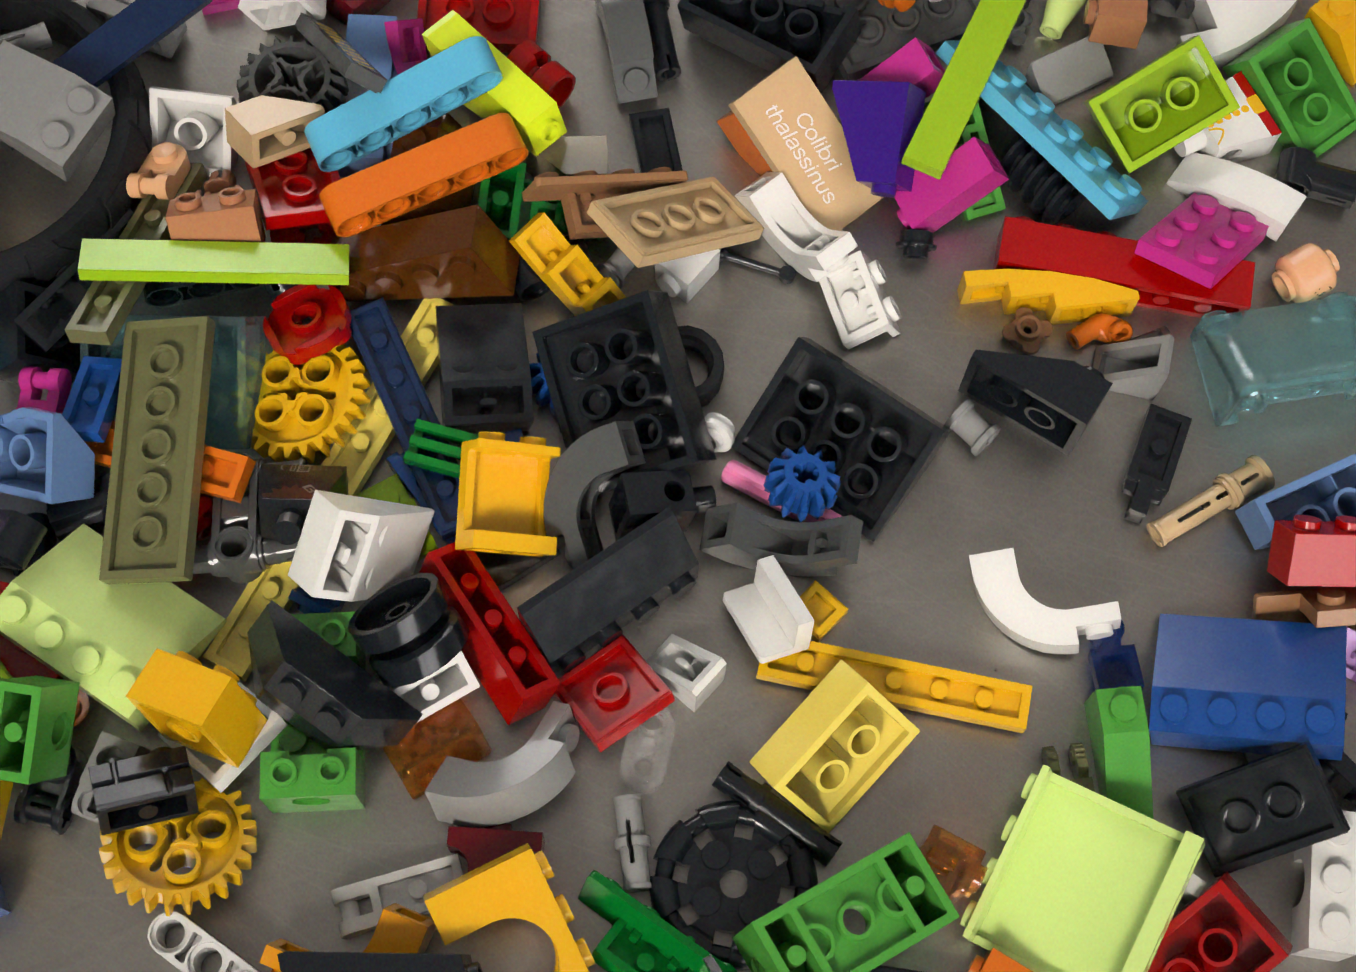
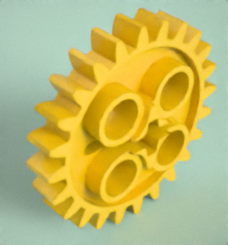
M345 344L336 346L327 353L311 358L308 362L301 365L290 363L287 357L279 355L274 350L268 354L264 350L259 349L257 352L261 361L258 364L252 362L245 364L251 371L250 376L237 377V381L244 390L232 393V397L239 404L231 409V413L239 420L234 426L243 435L242 439L262 458L265 459L269 456L274 462H282L284 458L287 461L298 460L302 455L310 464H313L315 452L319 450L327 458L330 457L329 445L334 442L338 446H345L341 435L344 432L351 434L358 432L353 426L352 421L353 419L366 418V414L360 409L359 405L367 404L371 401L364 391L371 386L370 381L364 375L367 369L358 359L359 357L350 346L346 347ZM323 413L317 420L314 421V419L319 414Z
M202 777L199 782L194 781L199 813L106 835H101L100 830L101 843L104 845L99 848L101 862L105 863L103 868L106 879H113L115 893L119 894L127 891L128 904L131 906L144 898L147 913H151L158 903L164 904L166 916H171L176 904H182L185 913L191 915L193 902L198 900L206 909H210V895L213 893L227 899L229 897L227 882L241 886L243 878L240 869L251 870L253 864L252 855L250 854L257 852V839L254 837L257 835L256 820H251V805H242V792L240 790L229 794V787H227L220 793ZM211 832L222 833V835L214 839L204 837ZM144 844L154 845L146 851L135 850ZM182 867L193 868L186 874L173 873Z

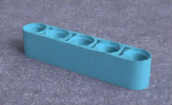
M482 36L469 37L387 80L381 93L368 90L314 119L305 127L304 133L320 170L324 172L337 171L492 90L501 82L503 76L487 40Z

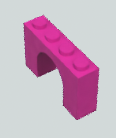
M915 37L858 81L911 82L926 92V99L936 91L945 73V69L933 49ZM974 136L953 152L940 180L915 170L912 192L896 191L894 198L900 207L896 213L901 223L907 229L926 230L934 233L1008 181L1009 178L991 147Z

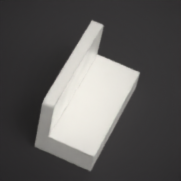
M774 555L757 560L754 583L724 592L723 603L757 660L764 664L809 649L815 620Z

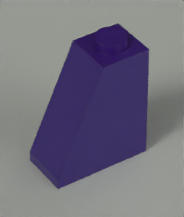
M833 80L832 90L856 181L871 188L872 195L881 197H895L896 191L912 192L915 169L901 164L923 117L926 92L911 82Z

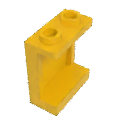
M488 431L478 432L477 439L462 442L455 550L532 557L556 555L557 537L546 536L544 498L549 480L550 461L552 458L560 457L561 448L546 446V438L525 436L520 437L519 442L505 441L506 434Z

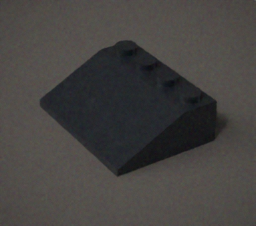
M646 290L532 332L566 449L579 437L600 426L615 421H634L646 463L612 476L603 485L599 494L615 490L621 473L686 470L717 460L668 292Z
M798 337L735 437L732 448L766 471H768L770 462L774 458H780L781 453L786 448L797 454L798 449L804 445L808 454L811 455L822 450V461H835L836 470L834 474L840 476V487L838 492H836L837 499L834 506L830 509L842 517L852 515L862 520V535L874 542L925 472L950 434L951 429L812 339Z

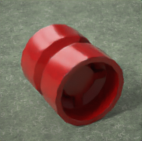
M526 40L520 43L508 54L507 58L557 102L558 108L563 106L571 95L576 83V78L558 61H551V56L533 40Z

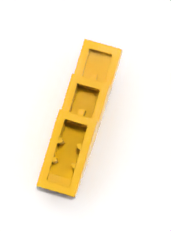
M545 212L537 213L509 240L533 271L575 316L626 298L611 277H603L578 245H570Z
M991 269L963 271L957 288L960 305L1001 300L1004 315L1015 314L1017 309L1027 307L1032 312L1045 311L1047 321L1052 325L1084 322L1098 313L1118 318L1129 317L1140 299L1138 291L1095 278L1040 270Z

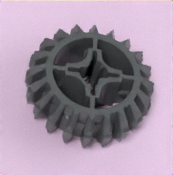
M291 34L288 42L282 43L275 36L273 46L267 47L260 43V54L248 53L247 61L249 65L240 66L239 74L241 78L237 80L236 86L239 93V103L264 95L320 104L325 108V113L346 103L345 96L349 92L346 78L306 38L302 42H298L297 38ZM319 91L318 94L313 99H311L312 95Z

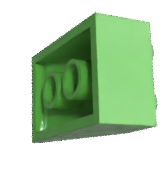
M1310 18L1279 27L1222 67L1228 79L1242 71L1282 133L1278 141L1285 149L1301 147L1312 151L1316 157H1319L1356 130V102Z

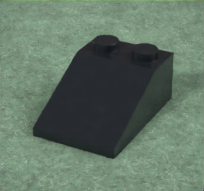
M975 350L958 391L1069 457L1113 383L1106 380L1097 369L1090 366H1082L1071 360Z

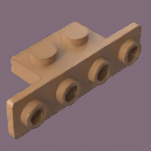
M659 167L645 173H635L634 169L627 168L617 170L611 174L597 175V172L594 170L581 171L573 176H559L557 172H546L534 177V181L522 192L524 202L561 200L570 240L608 237L607 234L587 214L591 201L683 183L688 180L687 171H671L670 167Z
M1323 587L1256 593L1253 597L1252 619L1312 623L1316 628L1348 626L1356 629V587Z

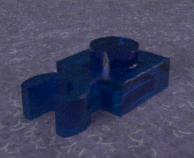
M1122 620L1120 628L1113 629L1114 634L1112 636L1089 640L1096 647V649H1090L1088 654L1095 690L1141 686L1143 691L1145 684L1135 644L1121 645L1125 631Z

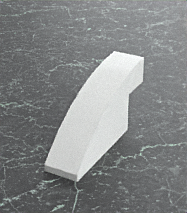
M1196 0L1192 16L1199 32L1180 36L1176 46L1193 36L1200 35L1219 71H1222V67L1281 27L1300 0Z

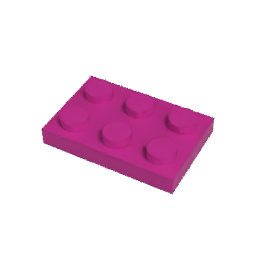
M1193 193L1139 238L1134 253L1211 289L1264 240L1269 226L1256 221V218L1249 213L1236 212L1219 204L1211 196Z

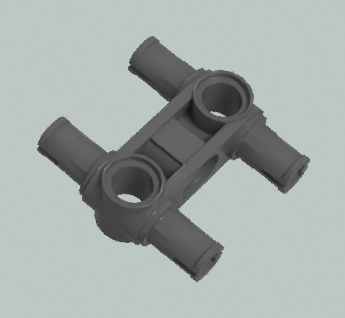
M233 452V453H237V454L249 456L251 459H253L249 454H247V453H245V452ZM262 458L253 459L256 461L241 504L200 493V497L213 498L211 541L208 542V545L195 547L193 574L211 573L218 578L228 577L235 583L245 584L258 578L262 572L269 569L270 565L291 562L293 560L298 541L292 545H284L276 539H266L261 535L258 503L260 467L262 464L308 465L305 458L270 463L267 460H262Z

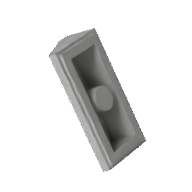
M1087 36L1034 60L1029 64L1025 77L1027 79L1026 82L1034 93L1039 92L1045 95L1056 105L1112 79L1114 73L1104 45L1089 42Z

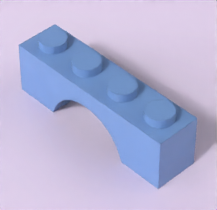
M348 14L346 40L387 80L397 76L384 22L397 21V16ZM393 142L338 170L339 176L347 177L390 159Z

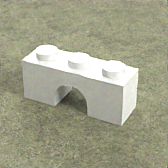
M1342 810L1350 827L1348 833L1294 851V862L1304 864L1305 884L1300 903L1292 908L1291 944L1293 947L1291 955L1336 962L1356 955V812Z

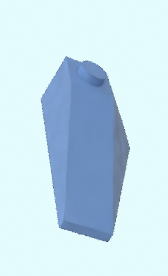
M22 407L0 415V492L48 504L94 498L95 454L61 413L33 407Z

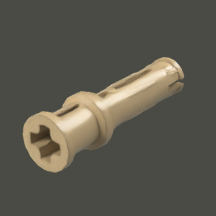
M1251 455L1246 458L1243 466L1233 472L1217 475L1213 481V486L1183 502L1155 521L1147 523L1148 533L1158 546L1163 547L1171 540L1197 527L1224 509H1239L1245 504L1247 498L1261 490L1267 492L1273 489L1275 486L1273 473L1263 459L1257 455ZM1243 480H1249L1247 484L1241 485V482ZM1199 506L1203 508L1201 511L1187 518L1186 520L1178 522L1179 518L1193 511Z

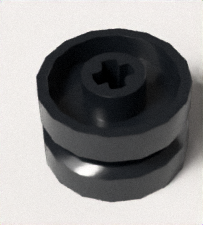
M419 573L388 585L361 605L349 621L348 631L363 653L370 654L369 663L385 686L400 687L430 676L449 663L462 650L468 640L469 629L459 612L453 606H448L449 596L438 578L432 573Z

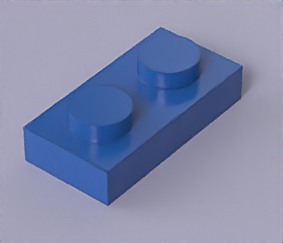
M84 356L62 415L84 441L105 443L117 409L122 359Z

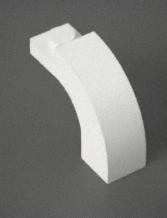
M766 172L735 195L737 200L764 227L761 235L788 265L793 267L795 271L811 281L818 282L831 271L842 266L849 259L848 253L858 246L850 232L831 230L819 223L800 202L782 172Z
M1014 548L969 555L975 591L986 615L1001 632L1025 647L1050 654L1079 653L1078 635L1086 634V639L1088 640L1102 639L1112 636L1114 634L1113 629H1118L1121 626L1122 618L1118 601L1074 609H1054L1037 602L1028 594L1021 583Z

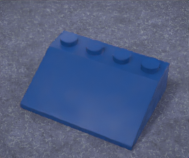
M1160 614L1149 720L1151 745L1270 755L1309 740L1317 759L1342 761L1345 735L1347 626L1316 628L1312 623Z

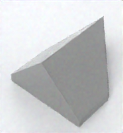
M1164 326L1131 338L1129 341L1096 346L1093 368L1101 372L1106 380L1113 383L1109 391L1154 400L1169 376L1175 338L1168 328Z

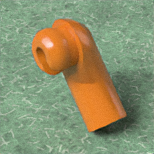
M1104 313L1093 315L1066 332L1069 344L1076 350L1093 340L1112 344L1129 341L1133 336V328L1129 322Z

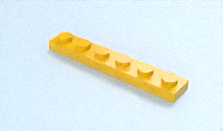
M810 641V646L807 650L764 664L759 662L756 679L814 690L842 659L896 708L1018 733H1024L1027 727L1032 693L1031 685Z

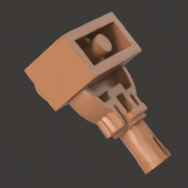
M223 169L221 177L219 170L211 173L209 180L204 183V196H202L201 190H196V192L184 193L173 200H169L165 218L171 240L265 242L266 234L256 189L244 190L242 186L236 185L237 179L230 170Z

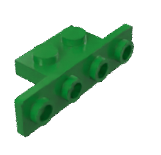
M596 870L590 873L578 899L613 925L592 953L597 965L607 972H708L703 958L711 953L695 943V939L692 936L684 935L662 919L655 909L643 905L626 893L615 880L604 877ZM713 956L723 972H737L732 965L720 961Z

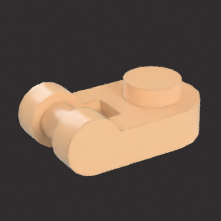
M164 142L154 146L138 172L130 173L127 177L126 190L129 197L146 198L148 195H155L157 199L173 200L191 169L185 148L171 142Z

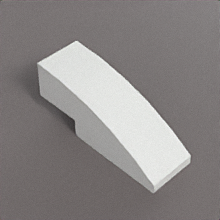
M1192 153L1185 156L1166 183L1187 198L1193 193L1208 195L1215 198L1219 204L1236 212L1241 211L1251 214L1256 218V221L1269 226L1266 236L1275 242L1307 198V196L1259 171L1232 161L1200 153Z

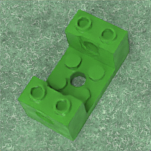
M356 611L291 614L366 671V653H363L348 631L349 621ZM283 718L288 725L271 742V752H260L259 799L273 814L365 809V749L357 750L356 747L327 749L326 751Z
M37 675L10 679L0 678V780L30 785L67 776L80 682Z
M908 832L751 922L733 936L732 939L751 972H870L958 919L960 915L912 835ZM846 909H854L863 916L865 929L862 934H853L846 929L843 923V915Z

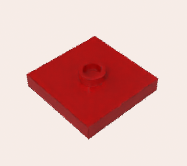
M624 634L559 677L558 679L561 683L554 693L561 703L570 705L576 723L600 753L675 701L672 691Z

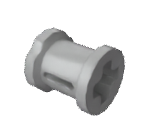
M968 399L954 411L944 425L972 447L970 452L977 456L996 438L1002 428L997 423L993 425L974 409L975 403Z

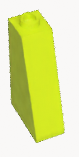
M453 10L422 33L431 57L464 39L482 36ZM487 40L503 78L495 88L463 105L482 119L498 113L510 114L528 151L537 157L567 132L557 102Z

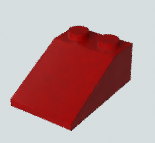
M1225 872L1201 892L1197 899L1188 903L1173 916L1148 972H1270L1290 955L1293 945L1230 874Z

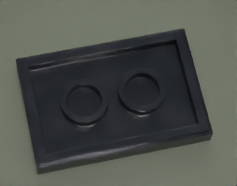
M1309 740L1186 785L1176 791L1195 835L1205 839L1203 853L1215 878L1222 876L1225 872L1232 873L1348 833L1350 830L1349 824Z

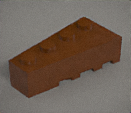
M478 204L373 227L350 237H332L331 244H349V285H331L343 294L347 302L375 301L382 297L384 300L514 295L520 254Z

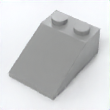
M3 40L0 44V140L67 182L116 115L113 98L75 73Z

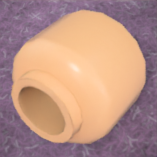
M1314 243L1303 244L1277 260L1275 272L1272 273V282L1283 300L1286 302L1293 301L1298 305H1306L1335 288L1337 283L1336 272L1340 269L1339 262L1331 250H1323Z

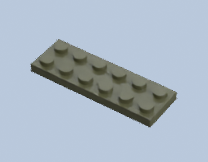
M208 316L131 321L125 324L99 580L106 584L192 581L215 333V322Z

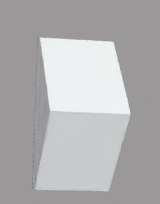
M671 634L646 661L672 691L673 695L693 712L724 681L727 665L722 657L674 634Z

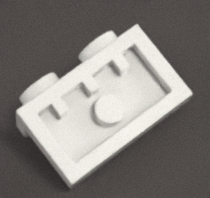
M861 250L849 255V259L842 266L819 280L842 344L847 349H851L885 332H888L892 337L901 334L897 324V320L902 318L900 310L893 297H887L882 285L887 282L886 274L877 259L872 261Z

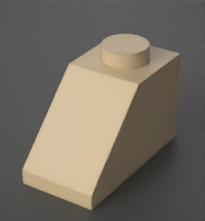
M264 95L226 107L227 143L255 169L311 148L304 129L308 123L325 114V108L316 103Z

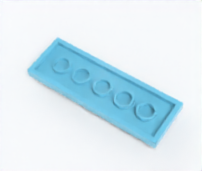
M960 40L944 41L935 54L946 65H949ZM998 59L980 97L1109 220L1139 213L1148 202L1140 193L1142 191L1140 184L1126 174L1121 175L1111 166L1113 160L1105 151L1095 146L1092 148L1082 138L1084 133L1075 123L1068 119L1063 120L1053 111L1055 105L1049 98L1039 92L1034 93L1025 84L1027 79L1018 69L1010 65L1005 66Z

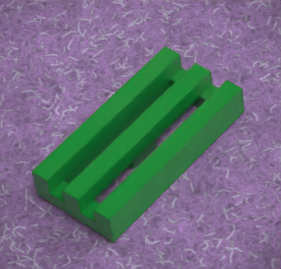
M417 419L414 425V434H411L409 440L410 446L408 451H405L403 457L404 463L459 478L460 465L421 455L418 452L421 448L461 460V448L423 437L426 435L462 445L464 441L477 439L478 435Z

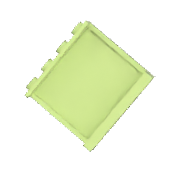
M1043 764L1039 775L1031 773L1025 783L1021 798L1026 800L1019 817L1011 815L1005 825L1001 840L1006 842L999 859L992 857L985 867L981 883L986 886L979 901L971 900L962 916L960 925L965 927L962 936L969 942L987 951L992 948L997 949L1033 972H1148L1205 848V839L1187 830L1185 834L1061 777L1053 773L1049 766Z

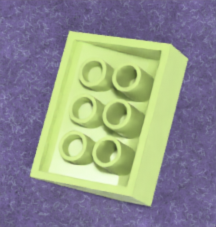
M83 523L12 580L1 593L0 635L65 680L80 682L79 689L142 732L149 721L131 703L126 694L156 648L173 655L177 651H184L198 659L227 620L172 582L106 584L100 581L103 536Z

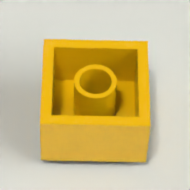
M156 648L126 694L131 703L164 738L237 768L241 765L267 722L266 717L256 707L257 699L238 685L240 678L235 673L220 665H215L213 669L202 666L198 659L184 651H177L173 655Z

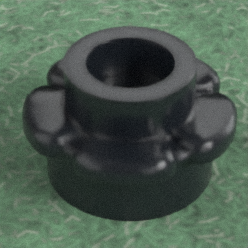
M901 230L900 242H896V247L903 250V257L910 259H927L928 252L937 249V245L933 244L934 233L926 230Z

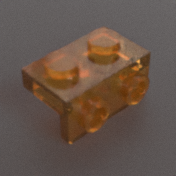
M461 698L416 723L398 745L382 747L412 799H417L425 794V789L447 755L478 762L492 751L478 723Z

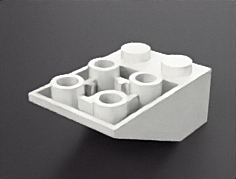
M315 490L288 576L311 597L348 602L367 600L388 585L414 574L434 510L432 508Z

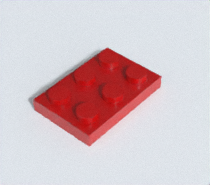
M419 0L417 18L423 19L425 32L453 10L501 53H510L517 45L526 40H533L537 44L541 0Z
M311 148L255 169L244 160L252 187L256 189L266 231L330 223L319 199V194L327 185L341 178L338 170L332 172L321 171Z

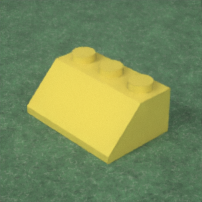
M841 659L754 755L749 763L776 791L820 828L830 833L919 734L920 730L869 682Z

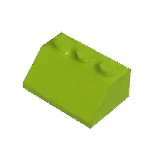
M1200 35L1187 39L1084 102L1103 137L1128 173L1138 169L1240 108Z

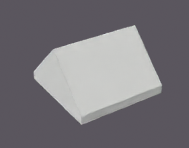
M150 87L149 107L152 148L164 142L181 145L185 148L190 163H203L208 177L216 170H219L220 177L222 176L223 169L234 173L239 154L227 143L225 108L237 104L234 96Z

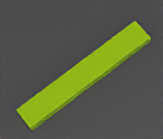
M980 0L903 155L901 164L936 179H941L1027 0Z
M82 238L78 274L79 280L349 285L350 252L349 244Z

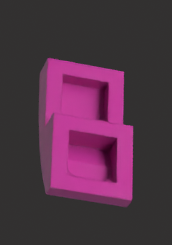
M422 18L384 22L388 46L397 74L427 60L426 44L422 37V33H424Z

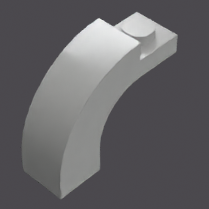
M553 701L529 741L518 751L505 758L490 762H474L447 755L425 789L426 796L437 820L466 827L500 825L533 813L555 798L576 773L569 753L576 748L580 733L570 705Z

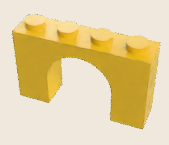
M528 843L423 895L424 902L445 946L497 920L517 918L536 924L549 935L555 951L553 972H589L588 967L595 964L584 938L582 937L575 941L567 924L574 921L575 918L564 895L560 894L554 897L546 881L554 877V873L544 852L541 850L534 854Z

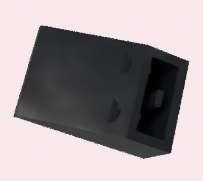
M522 303L436 306L442 425L469 433L484 431L506 432L519 428L522 431H529L534 422L531 374Z

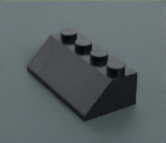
M668 507L518 606L519 620L553 672L557 673L562 669L566 673L586 659V652L598 644L601 647H605L623 634L622 628L635 619L640 623L650 618L659 610V603L672 594L675 598H678L691 590L696 584L695 579L698 577L699 562L674 513Z

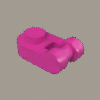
M23 367L18 377L21 391L16 409L33 407L62 414L72 385L70 371L65 368H51L48 372H43L40 367ZM43 389L48 390L46 400H41Z

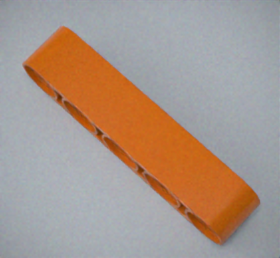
M498 113L327 185L320 192L319 199L336 235L339 237H350L509 170L522 163L527 158L529 151L510 114Z

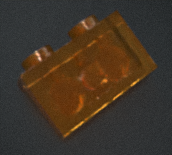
M934 824L923 837L919 849L933 872L945 877L948 876L949 872L957 875L947 894L952 904L956 903L963 896L969 899L972 892L974 894L977 892L988 870L987 867L981 864L986 851Z

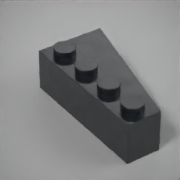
M680 0L677 4L684 29L771 73L791 58L797 56L821 94L861 34L858 8L846 5L843 6V9L825 5L823 0Z

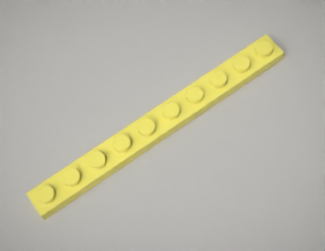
M441 298L423 299L401 335L423 387L439 363L435 307L453 306V304ZM373 382L366 392L371 401L367 404L359 405L360 409L366 414V418L353 419L352 421L353 426L358 432L356 434L344 432L341 436L344 439L345 446L341 447L334 443L330 450V457H326L321 466H347L348 495L358 496L357 494L361 492L395 436V431ZM292 561L270 565L269 569H266L258 578L247 584L228 615L227 622L215 636L203 658L206 662L214 666H223L246 682L252 672L247 632L271 600L287 612L289 611L294 602L288 598L291 590L300 587L288 576Z

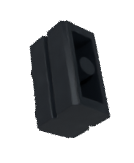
M185 746L176 748L159 747L152 750L149 754L127 759L119 757L109 758L100 765L88 767L101 835L199 813L195 785Z

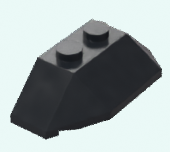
M272 600L247 632L256 698L326 751L327 749L356 747L357 750L398 745L423 715Z

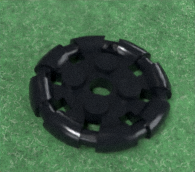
M728 800L695 809L696 814L685 822L678 820L669 829L653 859L657 860L654 876H650L652 888L649 889L652 908L659 913L662 919L684 935L692 936L695 939V943L720 961L729 963L737 971H746L750 969L733 939L731 947L713 944L715 930L735 936L751 922L783 905L777 903L781 887L795 890L793 897L795 898L818 885L815 862L811 852L808 850V846L803 848L799 845L790 830L759 810L751 816L745 812L746 807L741 806L740 802ZM736 824L754 827L752 840L734 837ZM707 830L713 841L708 842L700 850L693 838ZM778 845H780L788 857L779 866L776 865L774 856L769 852ZM675 865L689 868L687 884L673 880ZM729 873L741 875L747 884L746 892L738 898L727 897L720 888V880L723 876ZM691 904L699 919L687 925L679 911Z

